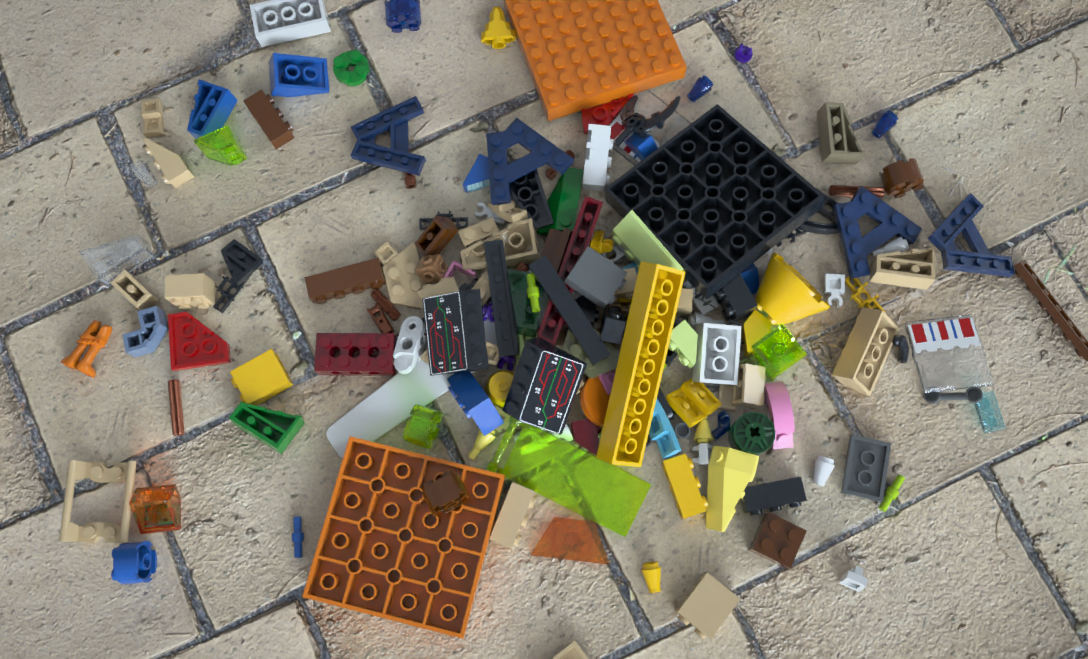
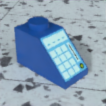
M482 154L478 155L462 184L464 192L469 193L490 186L488 157Z

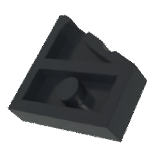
M235 239L221 250L222 257L237 287L263 264V259Z

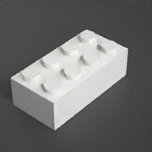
M270 0L250 5L255 36L261 47L331 32L324 0Z

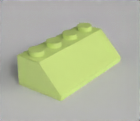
M633 210L612 230L611 235L613 237L611 238L613 242L625 250V256L637 264L638 271L641 261L681 271L684 270Z

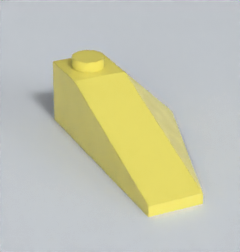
M713 446L708 464L707 529L725 532L736 511L735 506L740 498L743 499L745 495L743 491L748 482H752L755 476L759 456L728 447Z

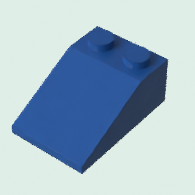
M280 53L272 54L269 60L271 96L297 97L329 93L327 58Z

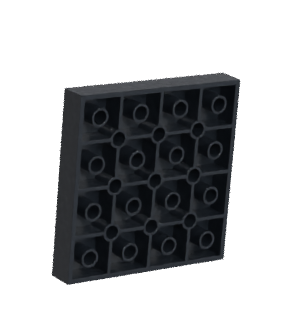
M718 104L604 189L606 202L622 218L633 210L682 266L685 272L684 278L705 299L714 295L822 209L825 197Z

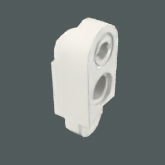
M411 316L404 320L393 353L395 360L393 364L400 374H408L412 369L414 370L416 362H420V357L427 343L426 336L424 335L426 333L425 323L417 316Z

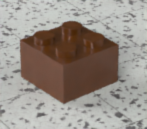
M770 512L765 513L749 547V551L785 569L791 568L807 530Z

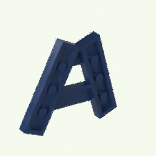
M414 96L350 126L357 139L350 155L351 158L420 176L426 159L425 156L409 153L408 121L424 114V110L417 97ZM390 130L391 148L376 145V136Z
M517 117L505 131L487 133L492 205L511 203V182L545 164L563 175L573 164L574 159ZM518 143L531 152L508 165L507 149Z
M862 186L857 189L850 202L832 206L850 279L871 275L866 256L895 235L897 237L901 236L903 240L906 239L907 243L911 245L914 244L922 230L920 226ZM866 214L879 223V225L864 236H861L857 219Z
M970 193L927 238L941 252L943 270L1005 277L1014 275L1012 257L990 254L972 219L984 205ZM960 232L963 234L972 252L960 251L956 248L953 240Z

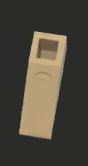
M143 138L146 146H144L145 150L150 156L153 155L155 158L153 163L158 170L161 169L164 174L161 176L167 184L171 183L177 188L194 178L186 162L179 155L147 138Z

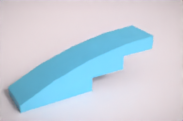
M656 399L649 435L651 440L657 441L662 458L669 459L681 451V447L664 409L658 399Z

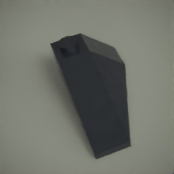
M518 159L509 161V162H508V165H509L510 163H512V162L518 160ZM537 169L510 183L512 198L521 209L527 210V218H532L535 229L554 224Z

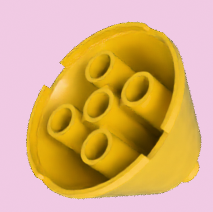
M774 251L754 298L758 305L757 308L768 314L767 319L772 324L785 325L828 310L831 307L827 301L821 300L822 295L792 265L784 261V258Z

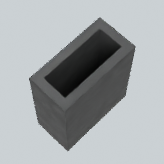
M588 246L564 283L603 309L607 304L610 306L615 300L616 295L614 293L617 288L621 290L627 280L624 277L627 272Z

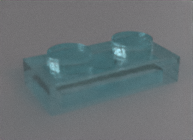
M994 391L983 393L982 400L974 404L983 433L1006 429Z

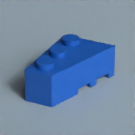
M198 79L199 89L194 97L196 101L194 110H191L187 131L197 141L213 146L238 100L228 89Z
M471 372L455 373L447 378L451 385L448 387L453 397L457 396L455 400L461 408L465 406L462 410L468 419L473 418L484 436L504 423L493 403Z

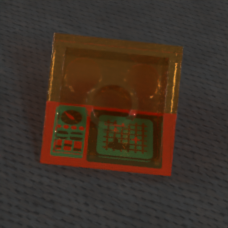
M176 484L135 489L129 505L140 534L181 530V498Z

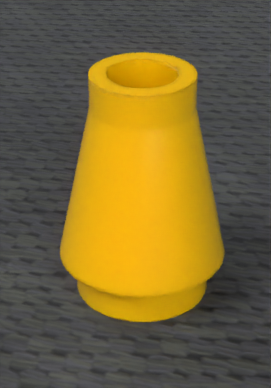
M658 561L643 563L641 571L649 593L660 592L661 566L658 565Z

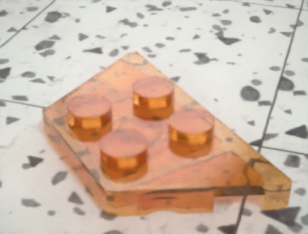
M554 517L531 554L532 556L609 565V560L594 521Z

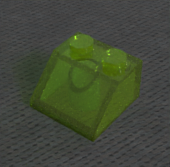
M229 125L194 139V143L208 159L229 166L238 165L247 159L240 140Z
M783 323L751 346L759 366L765 367V374L771 381H774L807 355Z

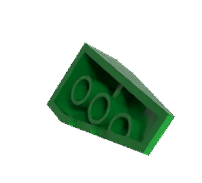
M569 167L560 176L547 201L554 224L539 228L537 235L548 236L550 229L563 232L564 228L570 229L573 233L577 220L584 169Z

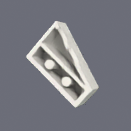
M589 124L582 189L604 191L605 185L609 186L610 175L606 174L607 168H611L612 157H608L609 150L613 149L614 140L610 139L611 126Z

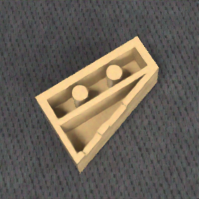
M935 246L918 250V248L902 253L898 251L876 255L870 264V282L927 290L935 281Z

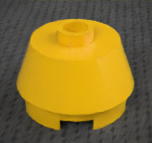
M499 370L488 377L485 383V393L494 406L504 407L515 374L514 372Z

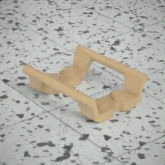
M69 460L59 542L97 543L103 537L106 543H128L137 461L114 463L113 467L108 468L107 463ZM86 478L98 483H123L126 481L121 525L113 522H91L85 526H78L70 522L75 480Z

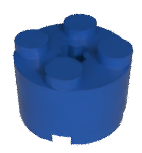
M150 541L122 543L118 547H114L112 550V579L123 585L150 582L152 580L150 578L151 574L155 573L157 569V554L150 547L153 544Z

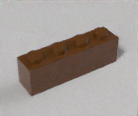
M379 258L304 277L309 299L316 304L326 303L327 300L333 298L342 299L345 295L351 293L360 294L370 288L379 289L382 285L386 284L382 263Z

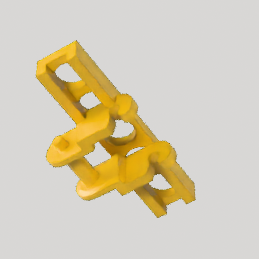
M594 231L589 247L597 253L603 254L612 251L614 242L611 239H604L605 231Z
M850 277L845 279V284L853 292L850 300L854 299L859 305L858 309L865 306L870 309L878 308L885 312L875 300L879 295L877 294L872 298L864 289L868 285L867 282L862 285L857 278H854L855 283L852 285L848 280ZM862 293L867 295L866 300L861 299L860 295Z

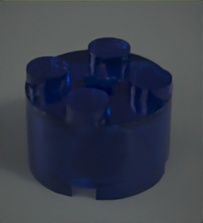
M385 0L386 25L392 29V32L400 33L402 29H409L410 31H418L420 29L419 26L422 23L420 0H390L388 2Z

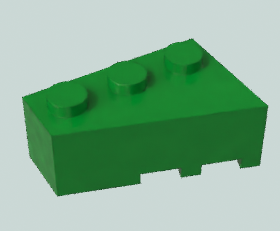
M240 402L229 417L235 426L281 455L305 424L302 416L286 414L278 410L273 411L265 407Z

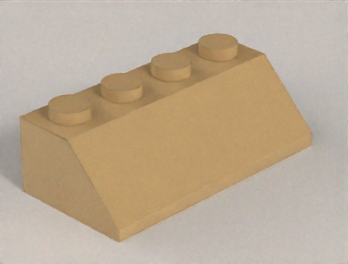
M862 307L832 374L841 384L866 396H871L893 345L894 336L899 331V328L883 310Z

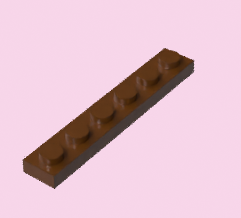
M1026 260L1013 266L1016 269L1015 274L1017 277L1026 282L1028 291L1039 299L1040 307L1044 311L1047 310L1052 316L1050 318L1053 324L1057 327L1059 326L1063 331L1064 338L1075 346L1076 354L1087 362L1088 341Z

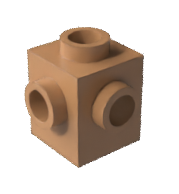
M440 254L427 255L420 259L414 271L423 284L439 282L440 279L444 278L448 267Z

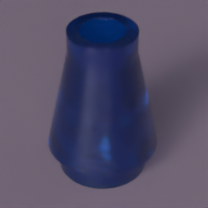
M705 75L699 77L687 94L688 99L695 103L699 98L712 90V81Z
M889 110L882 113L871 132L873 136L880 139L897 124V115Z

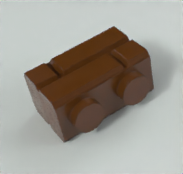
M435 216L431 224L428 225L415 242V246L424 256L440 254L459 230L449 217Z

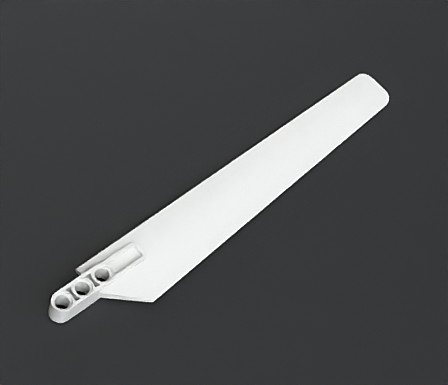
M614 243L612 251L608 253H614L616 258L609 261L615 265L626 258L625 250ZM603 253L600 255L606 258L607 253ZM531 270L522 275L512 288L510 287L515 330L517 323H536V328H539L550 300L540 284L536 283L540 295L538 297L540 311L532 312L531 301L527 295L528 283L526 275L533 274ZM574 290L572 296L574 299H577L581 294ZM486 319L484 321L486 342L497 345L495 325ZM420 359V362H416L414 370L412 369L410 373H397L332 424L326 432L328 440L342 458L344 457L349 436L371 442L376 441L448 391V387L451 385L447 378L453 374L430 376L429 365Z

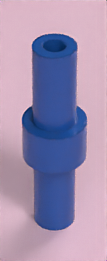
M293 517L294 533H292V542H294V558H302V541H304L301 517Z

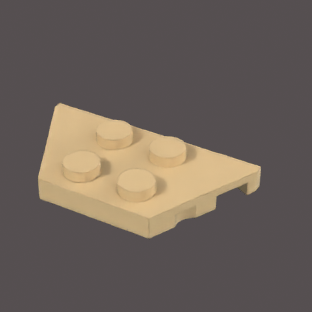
M415 242L411 243L383 267L393 305L423 309L418 291L426 284H423L414 271L420 261Z

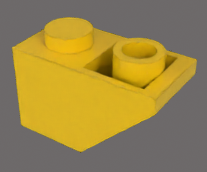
M756 309L741 327L742 342H744L742 344L743 352L746 357L750 353L755 354L761 347L759 344L762 338L766 340L773 332L770 329L773 324Z

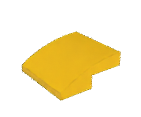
M692 379L684 382L681 388L666 396L668 404L690 428L704 420L722 405L702 382H693Z

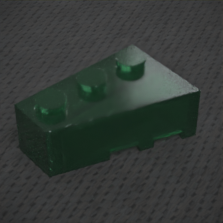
M508 269L516 334L536 338L540 311L532 312L531 301L527 295L528 283L526 275L533 273ZM535 278L536 287L539 289L540 296L538 301L541 310L544 290Z

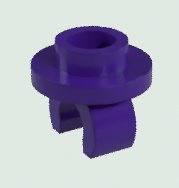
M741 43L736 48L734 57L738 62H749L753 55V49Z
M489 302L488 305H483L482 307L484 321L488 319L494 323V318L491 315L493 312L491 308L492 303Z
M513 356L499 357L501 359L498 361L497 367L502 369L503 364L507 362V370L512 371V361H516V358Z

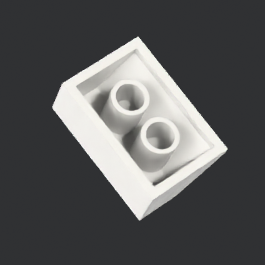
M710 323L696 324L698 340L696 363L693 366V382L737 385L741 326Z

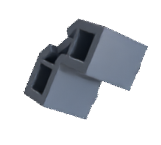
M157 306L137 311L141 329L122 334L127 354L136 358L153 353L169 330L166 313Z

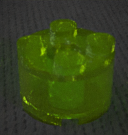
M415 404L410 412L412 415L410 421L407 420L403 439L408 443L431 449L433 441L437 440L440 432L437 426L442 421L443 412Z

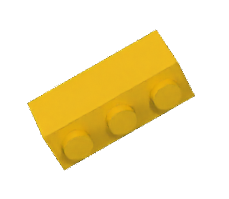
M685 453L663 461L661 465L681 520L706 512L705 507H708L707 500L704 495L701 496L698 489L701 485L698 477H694L691 470L694 468L691 458H687Z

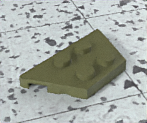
M569 329L562 349L587 363L584 374L590 379L614 371L617 368L620 351L610 342L602 340L610 355L593 366Z

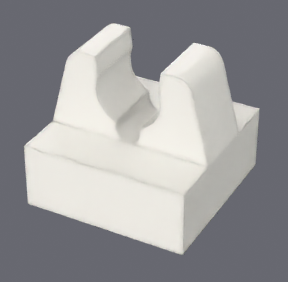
M701 443L693 447L692 451L699 452V457L692 458V461L708 466L713 445Z
M855 565L854 569L851 568L850 571L848 570L841 576L839 584L857 592L861 591L867 586L868 579L863 577L864 568Z

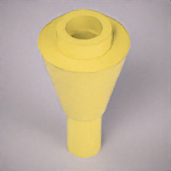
M707 417L697 424L693 440L698 445L701 443L709 444V442L713 441Z
M479 429L474 447L468 454V457L474 460L481 450L497 438L494 435L496 431L493 430L484 436Z

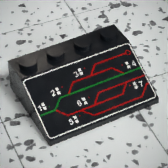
M480 289L457 291L422 298L430 376L488 370L489 364Z
M540 337L526 340L502 411L519 421L561 435L587 363Z

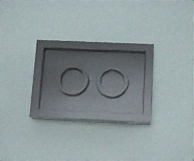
M853 434L850 435L841 494L883 502L891 443Z

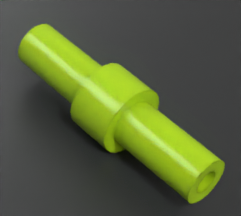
M528 274L526 275L528 283L527 295L531 301L532 312H539V289L536 287L534 275Z
M900 474L896 476L891 487L888 486L886 489L885 497L878 509L886 512L892 500L897 498L898 490L905 477Z

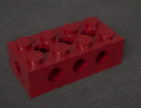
M317 333L314 371L318 375L395 376L396 368L393 364L395 360L393 353L397 337L394 333ZM341 351L340 355L334 358L335 353ZM360 351L359 356L353 358L354 353ZM379 352L377 357L372 358L373 353Z

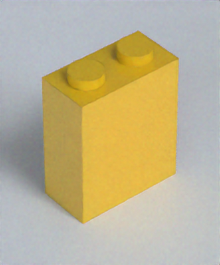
M273 349L230 371L233 377L231 378L232 384L236 389L239 388L241 392L239 395L241 401L256 406L294 385L278 354Z

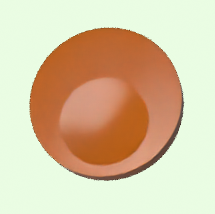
M599 377L587 378L580 391L581 407L586 417L592 423L603 428L610 395L605 391Z

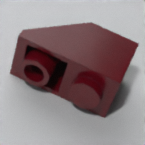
M589 419L571 422L574 443L596 458L599 447L598 434H601L600 427Z

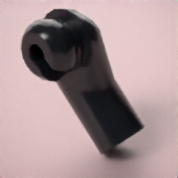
M895 335L893 345H899L897 362L907 363L909 354L907 339L903 335Z

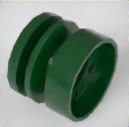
M748 412L731 425L728 431V441L732 449L758 456L772 446L776 431L773 422L766 415L760 412ZM752 430L756 431L754 437L750 436Z

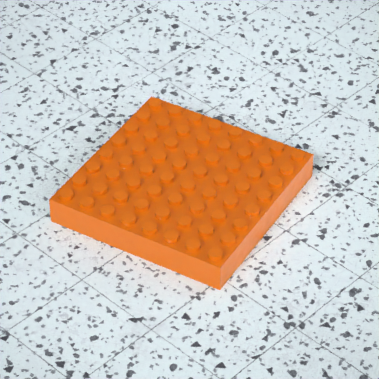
M503 0L504 7L512 28L515 30L517 41L548 121L685 77L686 63L658 0Z
M349 436L302 597L464 639L505 475ZM452 470L453 473L459 474L470 498L468 500L466 497L463 498V504L448 513L442 514L439 511L436 512L438 516H433L422 495L423 485L430 480L435 482L442 478L441 475Z

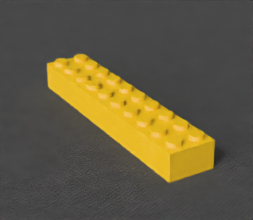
M640 262L597 451V459L614 465L641 467L685 277L684 271L655 263Z

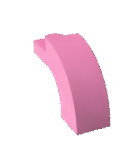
M783 381L765 383L764 402L767 405L770 420L773 422L776 431L772 448H792L795 427L791 400L786 385Z

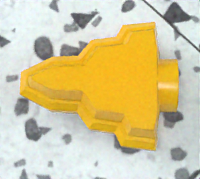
M500 6L492 8L489 14V22L485 24V31L481 32V43L491 45L494 49H503L506 47V44L516 40L515 30L511 29L510 23L505 20L504 12Z

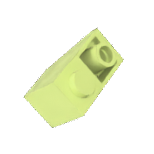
M686 320L672 330L668 348L671 351L675 350L679 355V361L684 366L692 368L696 363L698 334Z

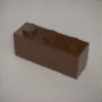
M261 89L243 100L275 149L294 139L291 133L293 128L288 121L284 122L282 120L284 115L278 107L276 109L273 107L275 102L269 94L265 95Z

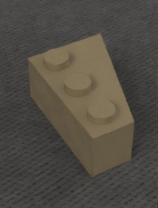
M826 102L817 111L822 163L857 164L866 156L864 150H861L858 143L859 137L857 134H854L851 127L852 122L844 103Z

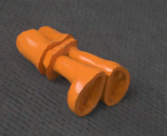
M94 320L85 332L79 336L80 339L76 341L78 346L69 356L64 357L60 363L94 378L96 370L92 367L93 360L100 349L105 348V344H108L113 328L107 324L101 328V322ZM90 347L84 355V357L82 358V360L80 361V358L83 355L86 348Z

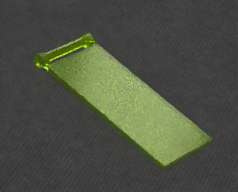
M510 416L507 430L487 469L491 472L505 475L506 478L626 537L651 487V483L613 464L597 459L596 456L536 426L524 423ZM520 426L522 430L504 468H501L499 463L516 427Z

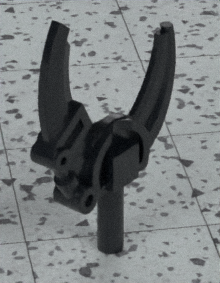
M634 95L622 108L620 117L622 126L625 129L613 143L619 147L631 133L639 134L640 138H645L651 129L655 127L662 129L664 121L677 109L681 99L680 96L671 101L662 112L657 111L651 115V118L645 119L644 115L637 112L634 113L635 104L639 99L637 95Z

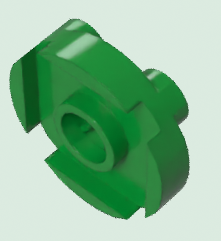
M347 51L334 58L333 71L340 83L347 84L348 86H357L367 79L366 76L370 72V66L366 57L360 51ZM349 66H356L354 67V71H347V68H349Z

